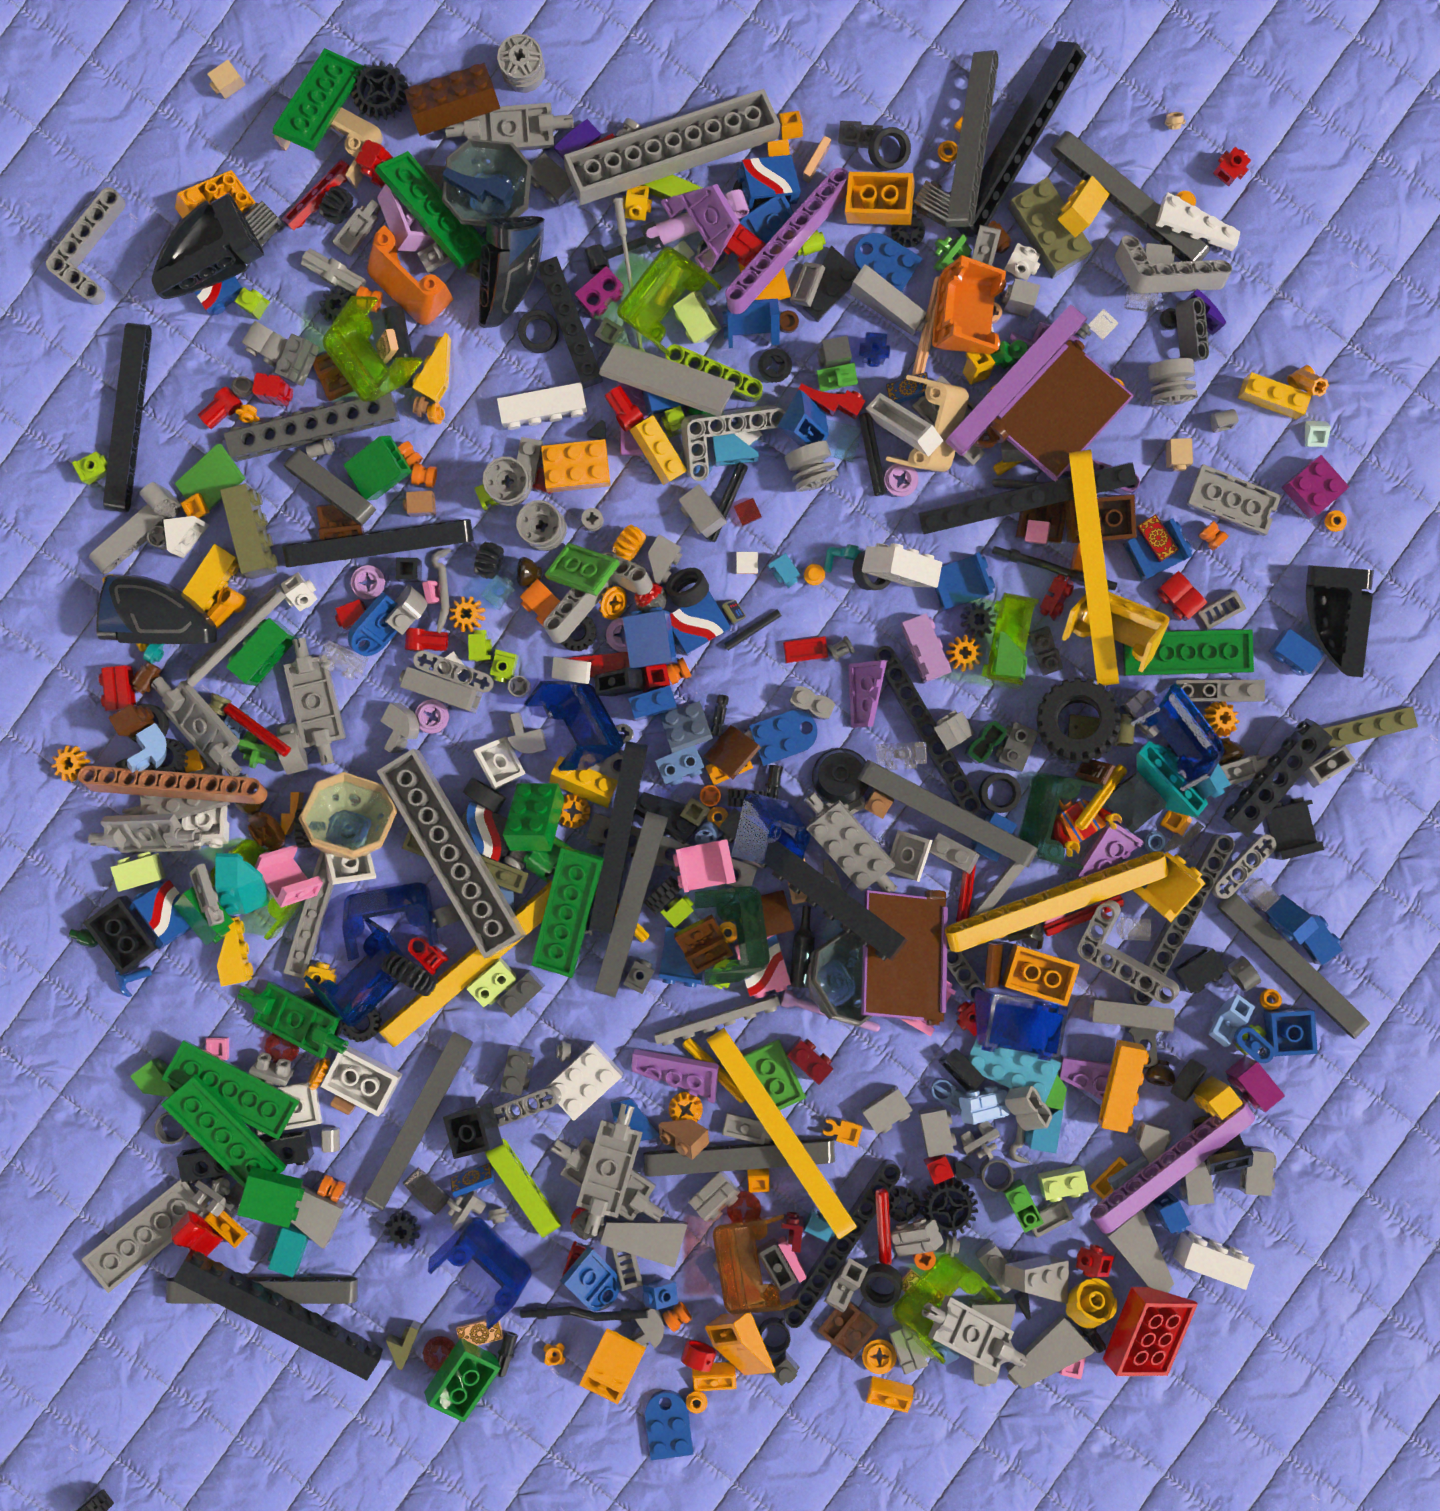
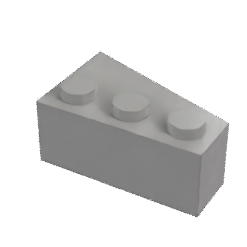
M1046 1255L1005 1264V1287L1068 1304L1069 1260Z

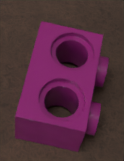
M606 266L575 293V298L592 318L596 315L599 317L606 312L607 306L611 302L615 303L624 295V285ZM607 283H612L615 286L611 291L603 289ZM591 297L599 299L595 305L587 303Z

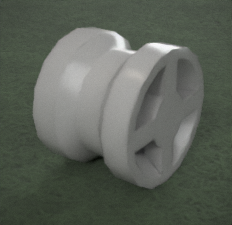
M589 508L583 512L581 520L587 530L595 532L602 528L604 519L598 509Z

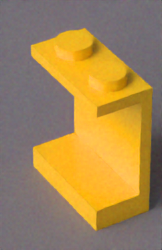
M1167 852L1165 856L1169 860L1167 863L1169 875L1150 883L1145 889L1141 886L1133 891L1154 910L1172 922L1204 886L1205 882L1200 878L1202 874L1192 866L1189 869L1184 865L1186 861L1179 855L1172 856Z

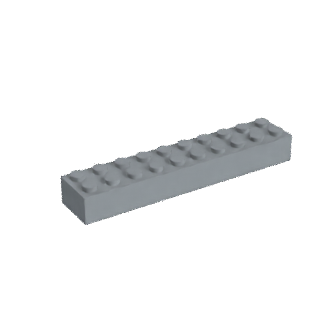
M761 89L565 154L564 169L581 206L776 140L779 136L780 123L765 90Z
M412 749L377 770L379 777L484 959L492 957L525 937V931L421 752Z

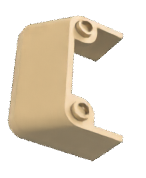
M342 107L330 125V128L347 136L344 143L345 149L355 159L359 152L362 151L361 148L365 140H371L378 144H381L383 141L382 133L377 126ZM274 135L280 147L286 151L291 142ZM354 159L345 176L351 186L356 189L364 174L360 172L361 167Z
M907 375L906 379L927 384L925 390L926 399L932 404L940 405L934 428L943 439V442L929 457L914 448L910 452L908 459L888 455L886 461L919 469L945 472L952 466L955 451L945 441L964 420L969 394L966 389L959 386Z

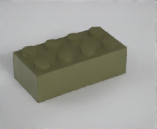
M1046 177L1012 198L1007 208L1032 248L1041 254L1039 259L1053 279L1087 258L1093 248L1083 232L1075 238L1057 220L1062 213L1060 209L1065 203L1050 179Z
M247 484L220 490L241 574L255 579L277 573L278 560L276 555L272 554L271 546H273V540L270 533L267 534L266 526L268 525V520L265 513H262L260 505H263L260 493Z

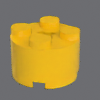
M1091 1278L1079 1283L1069 1291L1066 1314L1079 1326L1092 1329L1107 1322L1115 1315L1117 1299L1114 1298L1113 1290L1108 1283L1098 1278Z

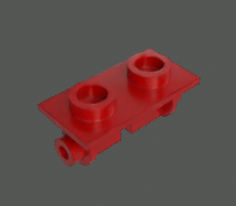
M1060 574L1054 577L1048 591L1055 595L1054 597L1045 595L1039 607L1041 609L1040 614L1047 616L1049 613L1053 621L1062 614L1064 609L1063 603L1066 597H1070L1074 589V583L1070 577L1066 579V577Z

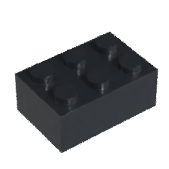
M128 896L117 897L83 922L121 975L130 973L160 951L154 944L157 940L156 935L137 909L129 910L132 902Z

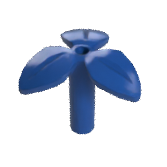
M115 967L118 987L126 997L133 996L126 988L127 983L152 976L150 967L126 975H121Z

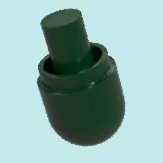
M82 928L80 931L71 929L69 932V937L77 939V943L90 948L98 945V942L87 928Z

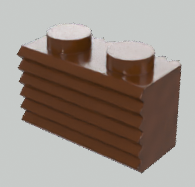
M128 705V707L121 709V711H117V714L113 713V716H109V720L119 736L134 737L137 733L154 724V715L148 707Z

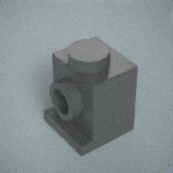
M642 958L640 961L636 960L623 985L643 994L655 971L652 968L653 964ZM642 972L644 974V978L638 979L636 977V973Z
M785 1351L772 1362L775 1372L771 1373V1375L782 1386L796 1378V1373L800 1367Z

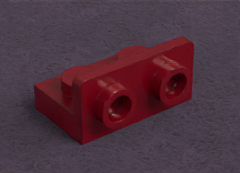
M787 1212V1214H782L781 1228L789 1229L788 1244L792 1245V1252L800 1253L803 1216H799L800 1214L797 1212Z

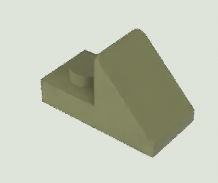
M415 1320L410 1327L406 1326L401 1338L390 1334L386 1339L396 1366L400 1370L403 1369L422 1324Z

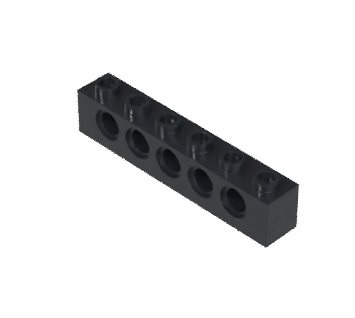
M557 256L539 262L538 269L583 389L603 382Z
M1307 718L1301 721L1296 726V731L1283 741L1279 751L1268 759L1265 768L1257 772L1251 784L1240 792L1239 798L1234 804L1226 808L1222 818L1246 837H1249L1333 739L1316 722ZM1307 739L1306 745L1301 747L1303 740ZM1293 756L1291 763L1287 764L1288 758ZM1278 772V778L1273 781L1274 774ZM1264 789V794L1259 797V792ZM1250 806V811L1245 814L1246 807Z
M309 1129L282 1133L279 1140L271 1136L259 1137L286 1166L293 1163L296 1165L306 1164L314 1154ZM203 1147L182 1150L176 1157L181 1182L197 1183L198 1180L202 1181L205 1178L216 1180L229 1174ZM284 1147L291 1148L293 1153H287L284 1150ZM199 1162H205L208 1168H203Z

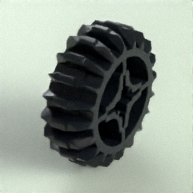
M382 60L378 66L374 61L371 67L365 64L364 71L360 69L357 71L360 76H353L357 82L353 84V92L351 93L352 98L355 99V106L359 107V111L362 114L366 113L368 118L374 115L377 121H379L380 116H383L384 120L387 121V115L389 114L395 118L394 111L402 112L400 105H406L407 103L404 99L406 98L404 90L409 87L407 82H405V76L400 74L399 68H394L391 63L386 66ZM396 83L395 93L391 97L389 92L392 89V85ZM368 84L370 90L367 93L368 96L364 99V91Z
M390 951L381 965L384 972L423 996H429L438 983L437 977L395 951Z
M953 1177L949 1179V1183L945 1180L940 1185L936 1184L934 1188L928 1185L926 1188L930 1193L923 1192L922 1197L926 1200L920 1201V1205L925 1207L920 1210L921 1215H926L924 1216L926 1221L936 1220L939 1228L938 1232L941 1233L943 1230L945 1237L949 1235V1231H951L953 1236H956V1230L958 1229L964 1234L963 1226L971 1228V1224L968 1221H976L975 1216L971 1213H978V1209L973 1207L978 1204L977 1199H972L975 1196L974 1191H969L970 1186L968 1184L962 1186V1180H958L955 1184ZM949 1191L960 1193L965 1200L952 1199ZM942 1193V1200L935 1203V1206H932L935 1198ZM947 1198L953 1206L951 1207L950 1214L945 1208L947 1207L946 1204H948ZM965 1208L963 1215L956 1220V1214ZM933 1214L946 1215L949 1223L937 1220Z

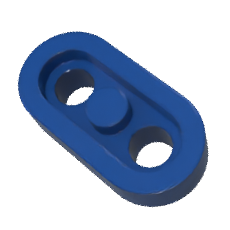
M1242 1026L1236 1030L1234 1035L1235 1042L1259 1063H1268L1273 1059V1046L1249 1026ZM1247 1033L1248 1038L1246 1040H1243V1034ZM1260 1048H1264L1262 1054H1258Z

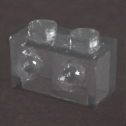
M327 641L321 650L317 662L322 664V668L331 672L334 670L342 673V677L353 681L354 678H361L369 658L334 642Z
M926 742L876 744L877 764L885 766L888 770H896L898 765H904V769H915L917 764H927Z

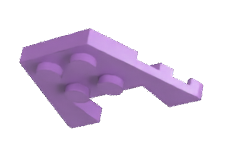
M718 184L672 196L661 201L670 218L676 217L686 208L708 248L694 259L704 275L711 272L740 223Z

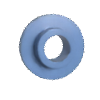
M1150 832L1144 838V846L1149 852L1162 851L1165 848L1166 839L1160 832ZM1153 838H1156L1158 841L1156 846L1151 844Z

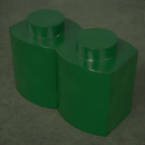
M997 721L987 723L981 729L978 738L967 746L965 755L975 764L984 762L991 755L993 747L1003 741L1007 730Z

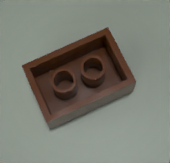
M1135 494L1098 496L1097 502L1102 541L1137 538ZM1075 499L1065 501L1067 542L1080 543Z

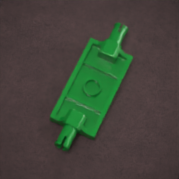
M268 982L265 990L258 994L245 986L240 989L239 992L243 996L238 994L237 998L252 1005L251 1007L255 1012L252 1022L318 1058L325 1057L328 1047L340 1054L346 1051L347 1048L343 1045L348 1046L349 1042L334 1035L340 1017L274 982Z

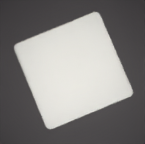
M684 240L670 250V253L680 265L684 264L695 254Z

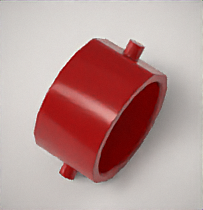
M688 1340L681 1356V1362L692 1369L709 1372L712 1369L717 1351L706 1343Z

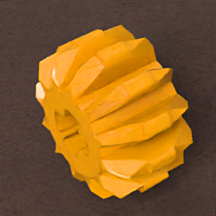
M630 524L616 538L617 540L613 544L612 552L619 557L631 561L645 543L646 535L641 529Z
M463 596L461 597L462 604L457 601L453 602L457 608H450L449 611L455 613V615L449 617V619L456 621L453 625L455 628L461 626V631L465 632L468 626L469 631L474 632L473 625H476L478 628L482 627L478 620L485 621L486 618L480 614L486 612L485 608H479L482 604L479 600L474 603V598L470 596L467 602ZM465 610H467L468 612L472 610V613H470L472 615L470 619H468L467 617L463 619V616H465L463 614Z
M967 635L963 636L962 641L959 637L954 638L956 644L952 642L948 644L953 650L946 651L947 655H952V658L948 659L949 663L952 661L956 662L953 665V669H957L961 665V672L966 670V665L969 670H973L974 666L972 663L980 664V661L975 657L983 656L982 652H976L981 645H973L976 640L975 638L968 642ZM963 648H965V652L969 653L965 659H963V655L959 654Z
M1226 701L1213 702L1204 709L1206 714L1202 715L1201 718L1206 723L1202 727H1208V734L1214 733V737L1217 738L1230 736L1231 732L1237 730L1235 724H1238L1240 721L1235 716L1239 712L1232 711L1234 705H1227Z
M67 745L64 750H57L59 756L52 757L56 764H52L51 767L57 768L55 775L61 776L63 781L70 779L71 782L77 781L79 771L85 767V763H90V759H84L87 753L86 751L80 752V747L74 746L72 748Z

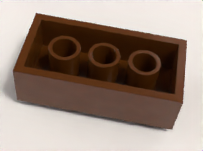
M485 63L475 64L470 68L455 71L450 75L434 78L429 82L414 85L404 90L420 136L501 109Z

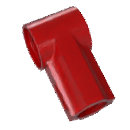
M226 386L215 394L214 400L198 416L212 430L227 415H233L236 409H240L243 402Z
M621 386L615 387L605 394L604 397L615 412L616 419L625 432L644 421L640 409L631 403Z
M408 628L406 630L405 650L447 651L448 633Z

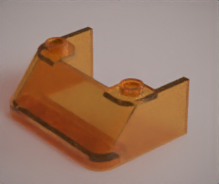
M784 1214L726 1223L714 1229L713 1240L724 1306L730 1314L781 1311L799 1304L798 1299L780 1300L778 1289L773 1284H763L755 1240L765 1238L768 1232L767 1224L784 1219Z

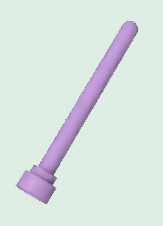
M784 990L780 1006L785 1008L796 1006L826 1016L820 1012L817 1004L797 998V995H794L792 991ZM868 1020L859 1026L874 1032L880 1030L879 1024Z

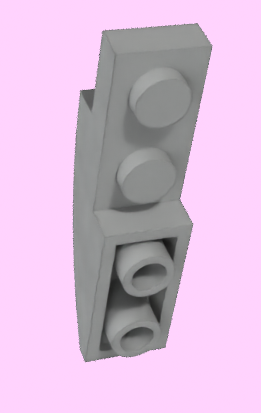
M1176 680V702L1265 701V680Z

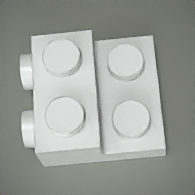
M228 805L182 818L184 830L197 829L199 830L198 833H201L202 836L201 841L197 844L194 843L191 850H200L201 846L209 845L211 848H221L223 844L229 843Z

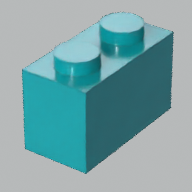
M290 1224L289 1228H279L275 1236V1241H277L276 1247L271 1249L267 1261H270L268 1269L293 1277L298 1272L309 1237L293 1224Z

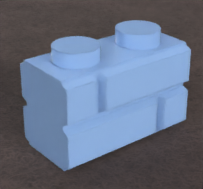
M995 1085L985 1087L983 1092H979V1090L967 1091L966 1096L959 1098L960 1108L962 1109L961 1116L964 1123L974 1125L1010 1115V1110L1005 1104L1007 1091L998 1089Z

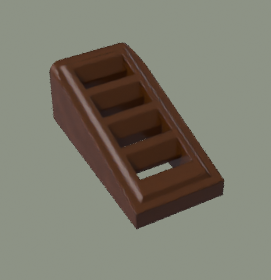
M1090 759L1089 763H1083L1082 761L1075 776L1084 783L1105 785L1115 766Z

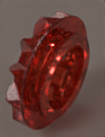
M272 1033L266 1039L264 1049L267 1054H270L273 1063H277L279 1059H286L291 1062L298 1055L299 1047ZM280 1041L284 1046L290 1047L283 1050V1054L280 1053L279 1049L274 1048L280 1044Z
M740 1192L737 1195L738 1200L732 1206H727V1214L733 1223L739 1226H748L759 1218L761 1204L754 1193ZM743 1200H745L747 1207L753 1208L746 1210L744 1217H742L741 1209L734 1208L742 1206Z
M436 1336L425 1344L422 1354L424 1363L429 1366V1369H434L438 1372L455 1347L454 1342L447 1337ZM441 1346V1352L446 1356H442L440 1362H438L439 1359L437 1355H434L433 1353H437L439 1347Z

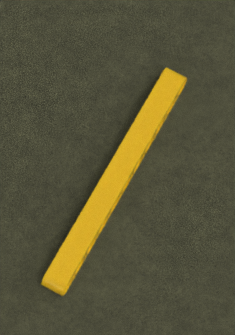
M1091 449L1070 452L1069 458L1097 685L1099 683L1104 686L1119 684L1092 452Z
M1161 851L1151 852L953 923L945 928L949 948L952 952H960L1163 879L1169 875L1165 854Z
M552 881L514 913L526 935L543 920ZM520 940L492 957L485 959L477 945H475L437 978L436 988L429 996L418 994L379 1028L378 1032L392 1047L397 1046Z
M723 1027L707 1038L708 1044L838 1239L840 1240L857 1228L725 1028Z

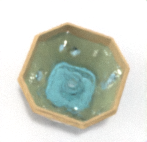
M342 772L315 783L299 816V821L313 847L336 857L354 860L361 856H367L369 853L382 847L398 810L383 784Z

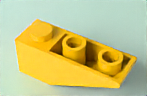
M446 332L443 337L440 336L434 345V352L426 357L423 364L425 367L421 373L416 374L412 382L414 384L412 388L415 392L426 396L428 400L434 403L440 402L449 386L451 338Z
M239 917L232 918L234 922L229 926L231 930L225 935L218 959L217 969L221 987L252 979L253 966L248 962L247 957L249 946L247 942H244L243 933H245V927Z

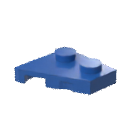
M633 1098L611 1102L614 1122H617L621 1103L627 1104L625 1114H627L629 1105L635 1107L629 1126L631 1129L643 1132L640 1141L660 1137L658 1130L650 1123L644 1112L639 1109Z

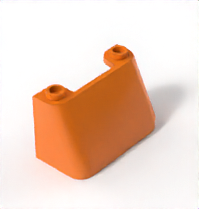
M383 225L374 235L367 272L417 323L428 325L454 299L447 285L436 275H426L418 282L400 265L401 262L398 259V250L395 245V236Z
M961 255L942 271L938 282L932 336L933 347L941 350L992 354L998 350L1000 346L999 335L991 332L994 298L1003 292L1006 287L1005 270Z

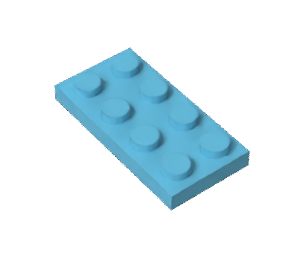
M985 1029L978 1033L968 1058L969 1062L984 1077L1008 1088L1033 1086L1044 1103H1046L1061 1066V1062Z

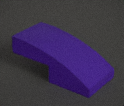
M586 119L564 136L554 146V150L564 160L565 154L583 149L598 141L601 133Z
M1196 289L1185 300L1196 297L1203 299L1206 311L1207 332L1213 336L1226 324V321L1213 302L1200 290Z

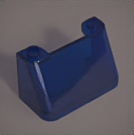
M976 989L974 1000L977 1043L982 1046L981 1050L994 1052L995 1048H1005L1038 1054V1059L1051 1061V1057L1060 1058L1068 1006Z

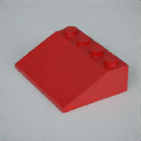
M1131 1287L1103 1356V1361L1116 1376H1168L1198 1303L1150 1287Z

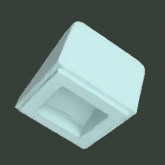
M1306 421L1305 446L1327 447L1331 426L1326 421Z

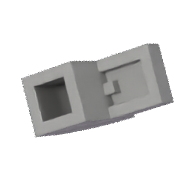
M409 584L395 600L398 603L397 606L384 620L402 635L415 619L418 620L428 604L425 597Z
M390 703L380 720L393 729L384 749L390 753H400L407 746V739H417L419 721L414 712L401 703Z
M521 713L510 714L511 720H508L511 733L515 732V736L507 738L514 749L526 754H535L548 750L543 729L526 732Z
M297 722L277 727V738L291 747V751L286 757L278 753L286 774L308 770L307 753L302 747Z
M851 1258L845 1260L830 1283L831 1287L824 1302L843 1313L854 1291L860 1288L868 1268Z
M645 1307L643 1309L648 1310V1318L635 1319L642 1330L632 1336L630 1340L636 1341L644 1347H647L650 1341L655 1349L662 1341L665 1321L660 1310Z

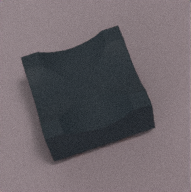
M1137 771L1114 789L1104 804L1114 813L1119 814L1127 829L1134 833L1151 817L1163 810L1167 802Z

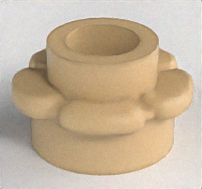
M1171 112L1166 115L1164 124L1168 126V129L1176 130L1180 129L1181 125L1186 123V120L1184 119V113Z

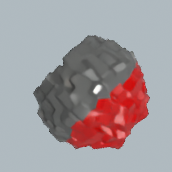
M652 583L653 588L649 593L645 595L635 594L636 608L642 611V614L650 613L651 608L662 607L664 609L668 602V595L665 589L657 583Z
M578 1207L573 1211L570 1221L573 1233L583 1240L595 1238L596 1236L591 1235L593 1225L589 1234L583 1232L589 1213L587 1209ZM602 1217L600 1222V1225L602 1226L604 1225V1217Z

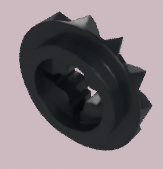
M912 214L911 225H909L910 228L915 229L912 230L910 238L907 232L902 231L906 225H892L891 235L893 240L906 248L917 246L924 238L925 226L922 219L915 216V214Z
M773 348L761 355L758 369L763 379L771 383L782 382L791 373L792 361L785 351ZM772 358L776 364H781L778 367V374L774 369L769 368L772 365Z
M898 1187L888 1195L889 1215L891 1218L898 1222H909V1220L916 1217L920 1210V1200L912 1189ZM900 1197H902L904 1202H909V1205L906 1206V1213H904L902 1208H897V1205L900 1204Z

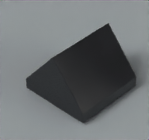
M603 420L587 431L586 434L589 440H606V424Z
M957 1157L953 1158L954 1177L957 1181L975 1175L974 1170Z

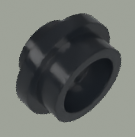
M1168 308L1161 313L1159 320L1163 328L1167 330L1177 328L1176 309Z

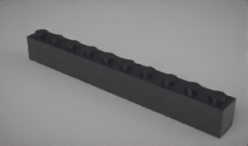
M1057 41L982 169L974 224L971 227H955L961 235L964 234L965 236L977 238L979 226H988L1087 57L1077 42Z
M1133 462L1094 470L1096 493L1137 484ZM1072 476L1058 479L1056 482L1052 480L919 512L918 516L922 534L1074 499Z
M734 808L719 827L724 832L722 837L730 843H733L735 840L740 844L738 849L747 856L752 853L757 857L755 862L765 869L768 866L774 870L772 872L774 877L781 882L785 879L791 883L789 888L798 895L802 892L808 896L805 900L815 908L817 905L821 906L826 917L832 921L836 918L842 923L840 927L849 934L853 931L859 936L857 940L866 947L871 945L877 949L874 953L885 961L888 958L893 961L908 941L904 936Z
M191 1249L173 1279L174 1282L366 1381L380 1361L383 1348L379 1347L376 1343L369 1342L357 1333L350 1332L339 1324L321 1317L320 1314L302 1307L299 1303L290 1301L280 1293L265 1288L262 1284L244 1277L243 1274L225 1267L220 1262H215L201 1252Z

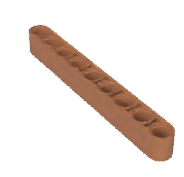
M85 766L78 773V780L93 792L260 804L267 798L265 787L257 779L248 777L155 770H137L132 773L128 768Z

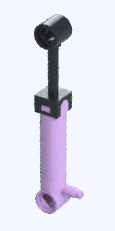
M733 190L724 195L738 219L748 215L749 208L742 190ZM686 212L658 224L653 221L640 226L643 237L627 242V249L629 252L647 245L650 252L654 253L664 249L665 244L696 233L699 230L689 213ZM600 244L586 248L583 254L589 272L591 274H598L606 266L609 268L608 259L624 254L623 244L607 251Z

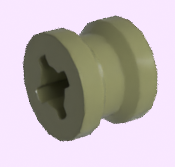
M211 693V701L208 705L215 713L226 716L223 709L232 701L218 694Z

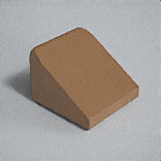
M337 1095L330 1104L347 1115H350L357 1106Z

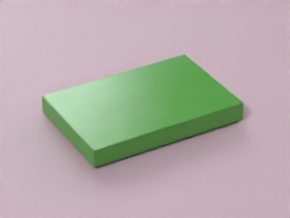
M216 444L177 480L175 485L185 499L196 493H201L210 512L222 501L220 490L238 486L246 478L221 444Z
M567 543L544 575L551 581L597 596L620 563L616 558Z
M780 1039L743 1055L779 1110L806 1098Z

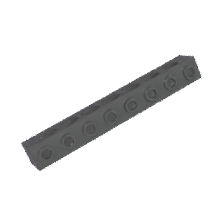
M383 390L374 393L375 396H358L351 402L338 401L333 403L331 407L318 406L313 408L311 412L304 413V411L292 413L291 417L284 418L279 416L272 418L271 422H254L250 424L251 427L231 428L230 432L224 433L229 456L233 461L238 462L322 441L325 438L330 439L398 422L400 419L394 396L391 392ZM373 405H378V411L375 414H370L369 409ZM357 410V417L349 419V413ZM336 415L337 421L334 424H328V419ZM316 421L315 428L309 430L308 423ZM290 426H295V432L287 435V429ZM274 431V437L271 440H267L268 432ZM254 436L253 443L246 445V439Z
M594 813L586 838L591 839V844L602 847V844H606L605 831L609 828L611 818ZM632 825L631 835L636 837L638 843L642 828ZM663 835L655 865L663 867L664 864L672 866V871L680 873V868L675 867L674 860L666 858L665 852L669 848L676 850L694 845L682 844L676 839ZM637 843L634 847L628 846V852H631L630 857H634ZM731 858L733 868L739 872V876L736 882L727 885L733 886L732 890L738 893L750 892L758 867Z

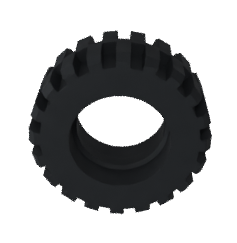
M1074 678L1075 681L1071 682L1066 679L1059 686L1055 684L1051 687L1049 694L1045 693L1042 697L1043 701L1039 703L1037 709L1038 732L1042 743L1046 745L1052 755L1056 754L1058 759L1063 761L1067 759L1070 760V763L1075 764L1077 761L1089 763L1090 759L1094 758L1097 760L1101 758L1104 752L1108 753L1113 743H1116L1121 726L1119 705L1114 700V695L1111 691H1106L1105 686L1101 683L1097 685L1094 683V680L1088 678L1087 681H1081V678ZM1073 703L1088 704L1095 708L1099 715L1098 729L1093 735L1084 739L1069 738L1061 732L1058 726L1060 712L1066 706Z

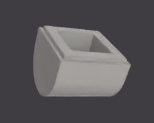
M1234 409L1213 413L1210 416L1213 433L1233 429L1239 421Z
M324 1127L322 1129L321 1148L323 1153L340 1150L339 1127Z

